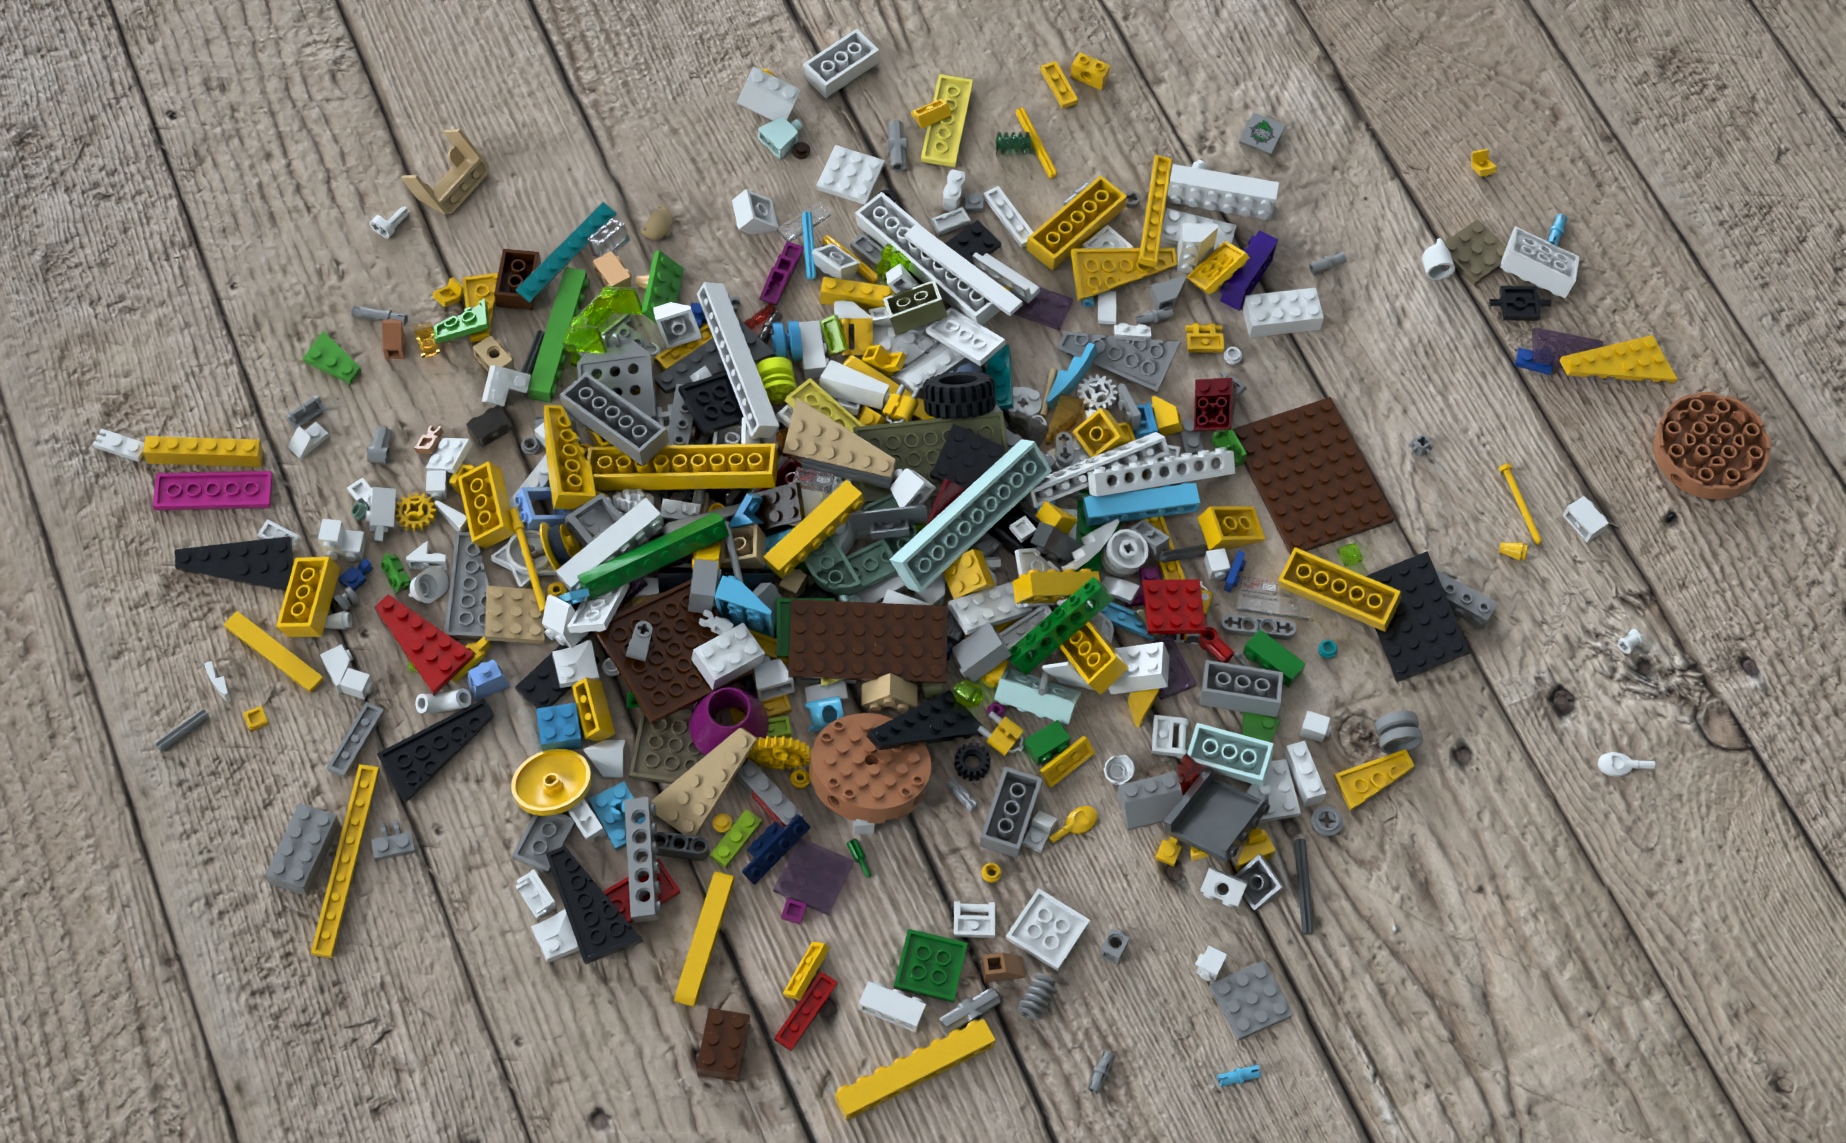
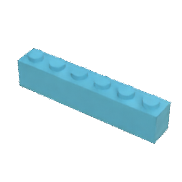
M1182 483L1176 486L1165 485L1161 488H1146L1098 497L1090 495L1084 497L1083 511L1087 526L1102 525L1116 519L1119 522L1198 512L1200 506L1196 483Z

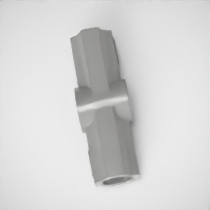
M893 120L888 126V153L890 154L891 170L902 172L906 169L905 154L907 152L904 123L900 120Z
M991 987L974 998L969 997L963 1000L956 1009L939 1018V1022L945 1033L949 1034L973 1020H979L984 1013L1001 1004L997 992Z

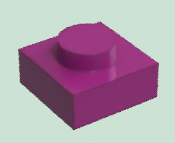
M787 898L781 919L801 925L807 904Z

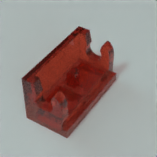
M1187 753L1182 757V765H1177L1178 773L1183 777L1182 783L1179 782L1183 795L1200 776L1203 768Z

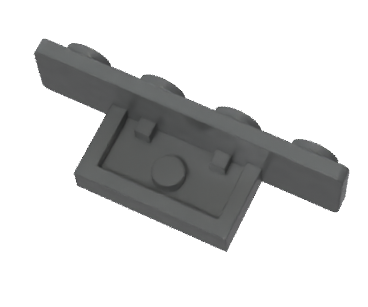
M925 504L850 513L851 530L870 529L871 540L909 536V524L927 523L928 520Z

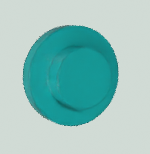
M1324 640L1319 644L1318 652L1323 658L1331 659L1336 656L1338 647L1334 641Z

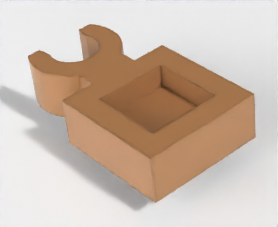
M433 425L428 428V434L422 435L414 447L416 453L433 454L440 442L439 437L444 433L441 426H438L436 430Z

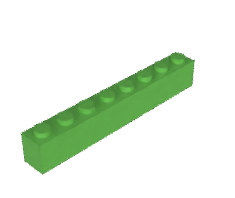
M568 267L564 269L528 386L529 399L551 403L553 396L557 395V382L562 378L561 368L562 365L566 364V352L570 350L572 343L570 338L572 334H575L576 319L579 320L581 309L579 308L581 304H584L585 289L589 288L590 279L587 278L585 270Z

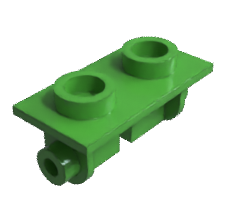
M385 553L381 561V569L386 574L390 587L393 588L397 595L400 588H410L411 581L406 571L398 572L404 569L399 557L395 556V554L389 556L388 553Z

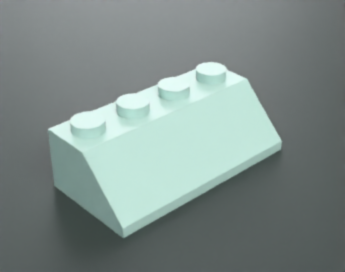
M1010 667L1005 670L1000 678L994 700L1005 706L1012 705L1017 707L1022 712L1029 711L1035 713L1039 718H1049L1054 720V722L1058 720L1061 725L1069 724L1081 691L1049 681L1046 694L1041 696L1038 694L1040 677L1031 674L1024 675L1021 671Z

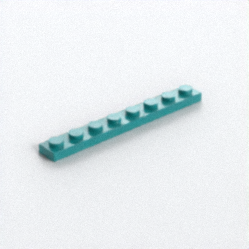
M602 202L518 286L516 291L530 303L594 239L617 213L606 203Z

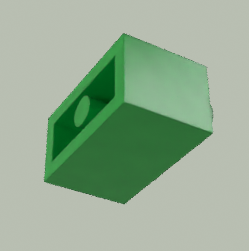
M1056 720L1026 738L1024 749L1036 765L1040 763L1045 764L1055 754H1061L1070 745L1071 738L1059 721Z

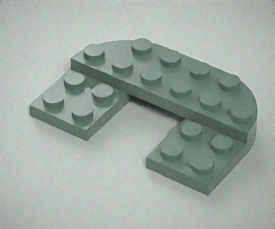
M893 493L861 509L863 512L898 508L899 505ZM909 524V536L885 538L848 556H845L834 535L827 537L818 549H814L808 555L804 564L810 572L812 580L827 592L838 595H850L861 592L898 574L889 559L917 535L915 524Z

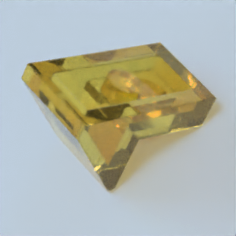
M431 322L413 326L422 358L439 354L440 350L434 340V329Z

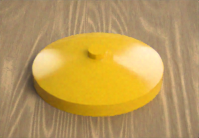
M550 749L531 756L520 765L513 776L511 789L514 799L521 809L533 815L551 816L568 811L584 799L592 784V774L586 759L577 752L568 749Z

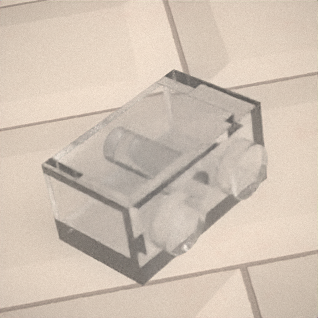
M612 218L587 240L592 255L599 258L610 251L615 254L630 241L625 224Z

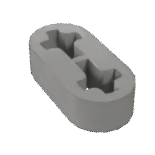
M1068 432L1058 433L1055 439L1056 461L1062 467L1070 466L1074 458L1073 439ZM1061 439H1065L1066 446H1063ZM1063 452H1066L1067 460H1064V457H1062Z

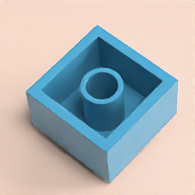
M576 703L536 709L542 751L583 748Z

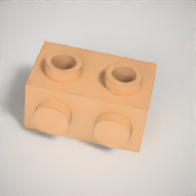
M610 251L593 260V268L610 294L615 296L631 287L632 275L628 269H624L619 256H615Z

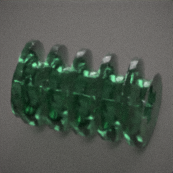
M998 132L995 139V152L997 154L998 149H1000L1001 154H1004L1005 149H1007L1008 154H1011L1012 149H1014L1015 153L1018 154L1019 149H1021L1022 153L1025 154L1026 149H1028L1031 154L1032 138L1029 132H1026L1024 137L1022 132H1019L1017 137L1015 132H1012L1010 137L1008 132H1005L1003 137L1001 132Z

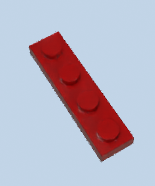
M820 971L774 1037V1041L792 1052L837 987L838 982Z

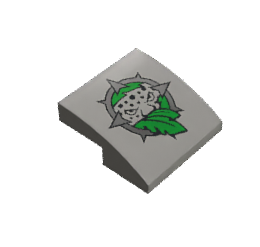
M1253 113L1239 143L1272 156L1286 125Z

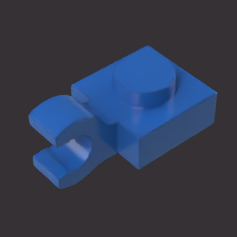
M691 303L692 312L700 329L702 328V323L708 322L701 304Z
M364 559L357 569L351 566L338 579L346 588L349 586L355 592L367 581L364 576L371 572L373 567L367 559Z

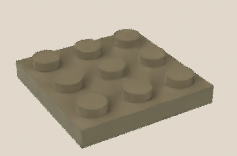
M1478 219L1444 242L1451 252L1455 268L1473 285L1500 268L1502 257L1506 250V246Z

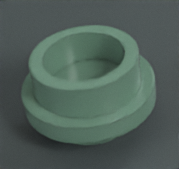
M357 502L351 511L354 519L357 521L364 519L366 511H369L368 505L364 502Z

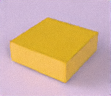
M262 705L243 713L250 732L269 725Z

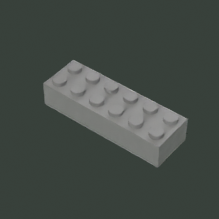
M587 372L559 395L561 404L566 412L642 466L669 443L665 427Z

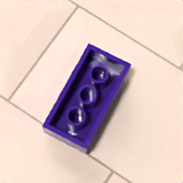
M1260 230L1256 236H1251L1248 248L1243 249L1250 258L1243 267L1238 268L1229 280L1223 282L1224 285L1220 291L1222 294L1221 302L1240 311L1245 295L1252 293L1273 261L1278 239Z

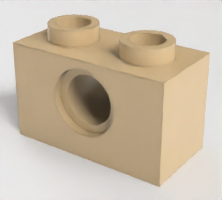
M491 335L473 346L475 358L488 373L492 365L514 370L513 356L509 352L506 353L499 340L495 341Z

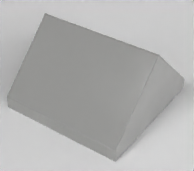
M1261 854L1257 855L1234 875L1248 882L1243 896L1254 911L1279 898L1284 887Z

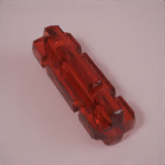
M771 303L767 304L764 307L765 309L762 308L751 318L744 321V323L752 330L755 328V325H759L766 320L768 315L771 316L776 312L775 307Z

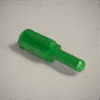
M858 839L850 840L847 842V846L855 862H859L867 878L871 877L872 874L864 860L866 856Z

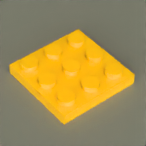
M1225 240L1186 278L1190 283L1210 295L1216 292L1224 281L1229 280L1238 268L1243 267L1250 257L1246 252Z

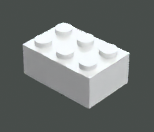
M741 623L693 649L691 660L711 689L715 690L762 664L765 653L746 625Z
M1163 642L1114 648L1129 669L1108 688L1111 694L1168 687L1169 654Z

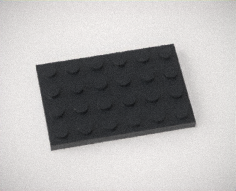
M1428 551L1365 576L1401 591L1402 599L1386 632L1375 628L1397 682L1470 654Z

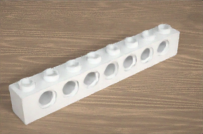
M1154 432L1049 474L1025 496L1026 503L1036 508L1041 506L1045 500L1051 502L1088 487L1087 472L1094 471L1096 467L1110 469L1111 465L1123 464V466H1128L1129 462L1140 461L1141 464L1146 463L1147 459H1158L1168 455L1169 450L1165 436Z
M1226 447L1215 448L1214 452L1201 450L1196 455L1183 453L1181 457L1165 456L1163 457L1164 460L1159 461L1156 458L1147 459L1146 463L1141 464L1140 461L1129 462L1128 466H1123V464L1111 465L1110 469L1096 467L1094 471L1087 472L1089 493L1098 497L1235 474L1233 451L1226 450ZM1215 459V464L1212 467L1211 462ZM1195 462H1198L1197 469H1194ZM1180 464L1181 470L1177 472V466ZM1163 467L1164 472L1160 475V469ZM1144 470H1146L1147 474L1143 478L1142 473ZM1129 473V479L1125 481V475ZM1111 475L1112 481L1108 484L1107 479Z

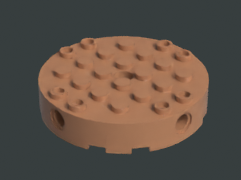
M1700 392L1691 396L1689 394L1676 400L1663 414L1653 437L1654 456L1663 474L1683 491L1697 497L1715 500L1732 498L1750 489L1756 483L1768 463L1771 445L1769 434H1766L1763 427L1764 423L1749 406L1731 396L1716 395V392Z
M859 713L841 717L827 725L814 742L809 766L810 782L813 784L819 799L829 809L853 821H856V819L866 820L868 823L875 824L885 823V820L894 818L896 820L911 813L921 803L927 790L931 773V758L924 742L918 743L915 746L906 744L901 745L900 748L878 750L866 735L870 730L893 718L872 713Z

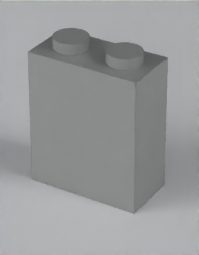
M989 621L951 648L955 655L953 657L954 661L959 667L961 666L960 672L965 678L969 677L973 682H976L1011 656L999 632Z

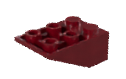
M1233 378L1195 380L1194 432L1231 430L1236 400V386Z

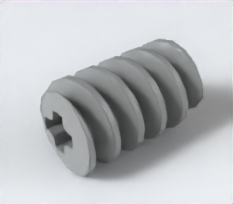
M1036 974V980L1031 982L1032 987H1028L1027 993L1023 995V1000L1018 1004L1019 1007H1016V1010L1021 1015L1036 1021L1040 1020L1036 1013H1044L1041 1006L1048 1007L1045 999L1052 1000L1049 992L1056 994V990L1053 987L1055 985L1054 981L1043 974Z

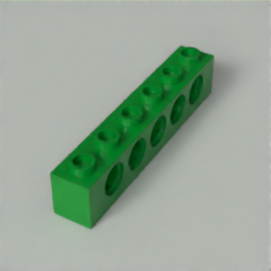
M1093 576L1009 649L1011 653L1009 659L1012 664L1024 675H1027L1114 600L1107 588Z

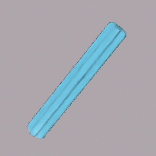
M803 212L806 277L808 280H815L817 272L812 254L813 249H815L813 218L811 212Z

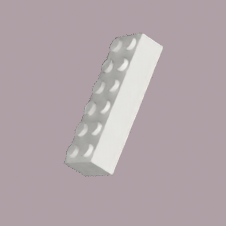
M1173 164L1166 202L1193 208H1203L1210 211L1215 210L1227 214H1238L1244 217L1249 216L1262 220H1271L1279 182Z
M644 498L556 571L561 583L565 585L569 592L581 590L577 575L648 543L653 535L657 536L660 534L664 527L661 513L647 498Z

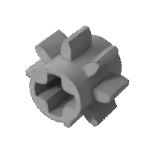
M1424 434L1418 437L1414 435L1413 441L1409 444V447L1413 448L1411 454H1415L1419 458L1424 455L1428 457L1434 446L1430 444L1431 438Z

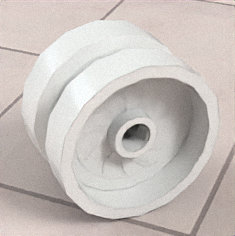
M1129 529L1117 531L1101 550L1102 565L1107 572L1115 577L1126 578L1132 576L1148 557L1149 549L1147 542L1136 531Z

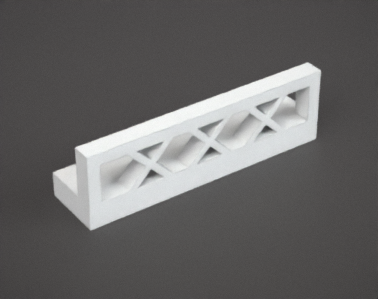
M975 253L972 256L975 267L1001 286L1011 287L1010 292L1025 302L1029 303L1040 293V287L986 253L984 256Z

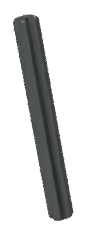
M803 458L801 462L802 469L887 489L891 488L892 478L808 458Z
M1296 839L1294 845L1302 933L1304 935H1311L1314 932L1306 840Z

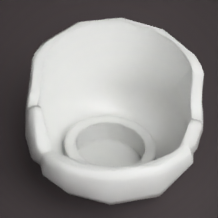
M1126 755L1112 756L1107 760L1104 767L1105 778L1114 785L1128 783L1133 778L1135 771L1133 761Z

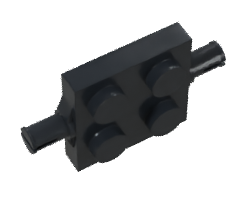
M1501 286L1499 289L1500 299H1489V306H1500L1503 320L1539 321L1541 317L1540 307H1551L1552 304L1551 299H1540L1537 293V286Z

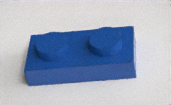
M1519 347L1514 366L1550 375L1555 356Z
M1238 550L1224 586V591L1231 593L1233 586H1238L1240 580L1238 573L1239 571L1243 572L1247 562L1244 560L1245 553Z

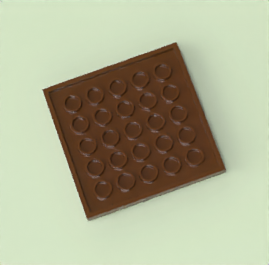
M691 580L613 616L606 630L601 632L594 631L650 724H654L702 700L715 690L727 688L755 673L753 668L712 690L691 660L693 649L719 636V634L712 632L711 628L699 624L700 618L708 619V617L703 616V613L688 611ZM712 607L713 617L721 618L716 608ZM640 621H647L652 625L650 645L645 661L626 657L634 628Z

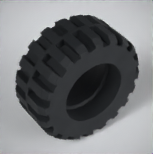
M956 372L939 374L926 379L923 384L924 410L929 416H934V418H974L990 413L996 406L994 380L985 373Z

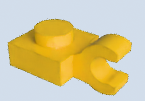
M1171 836L1169 841L1163 839L1155 859L1174 867L1181 850V846L1177 845L1178 840Z

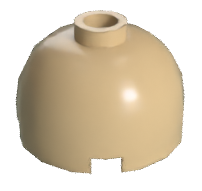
M662 204L658 206L660 210L655 209L645 223L644 228L646 230L641 229L640 234L650 240H660L664 236L668 238L673 231L671 227L673 216Z

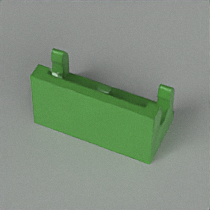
M1233 429L1223 430L1221 433L1215 431L1213 438L1210 440L1214 448L1226 447V450L1233 451L1235 467L1243 465L1247 453Z

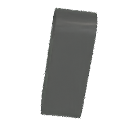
M657 832L654 835L655 842L662 841L665 843L662 846H658L659 852L656 854L657 856L703 861L709 855L708 841L704 837L668 832ZM677 844L685 845L681 849L675 848ZM698 846H702L705 848L703 851L695 850V848Z

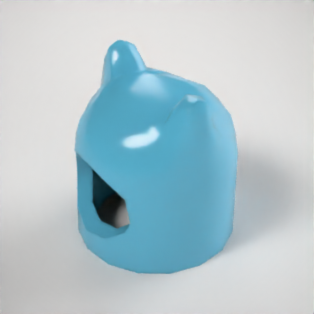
M839 696L807 702L804 705V708L810 711L812 723L808 728L810 732H820L831 722L844 717Z

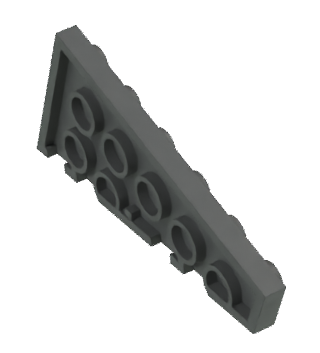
M738 319L755 364L759 363L760 360L776 357L775 352L741 319ZM711 338L655 377V384L665 394L675 392L676 384L685 385L691 383L692 380L689 376L704 366L707 367L712 376L726 372L714 338Z

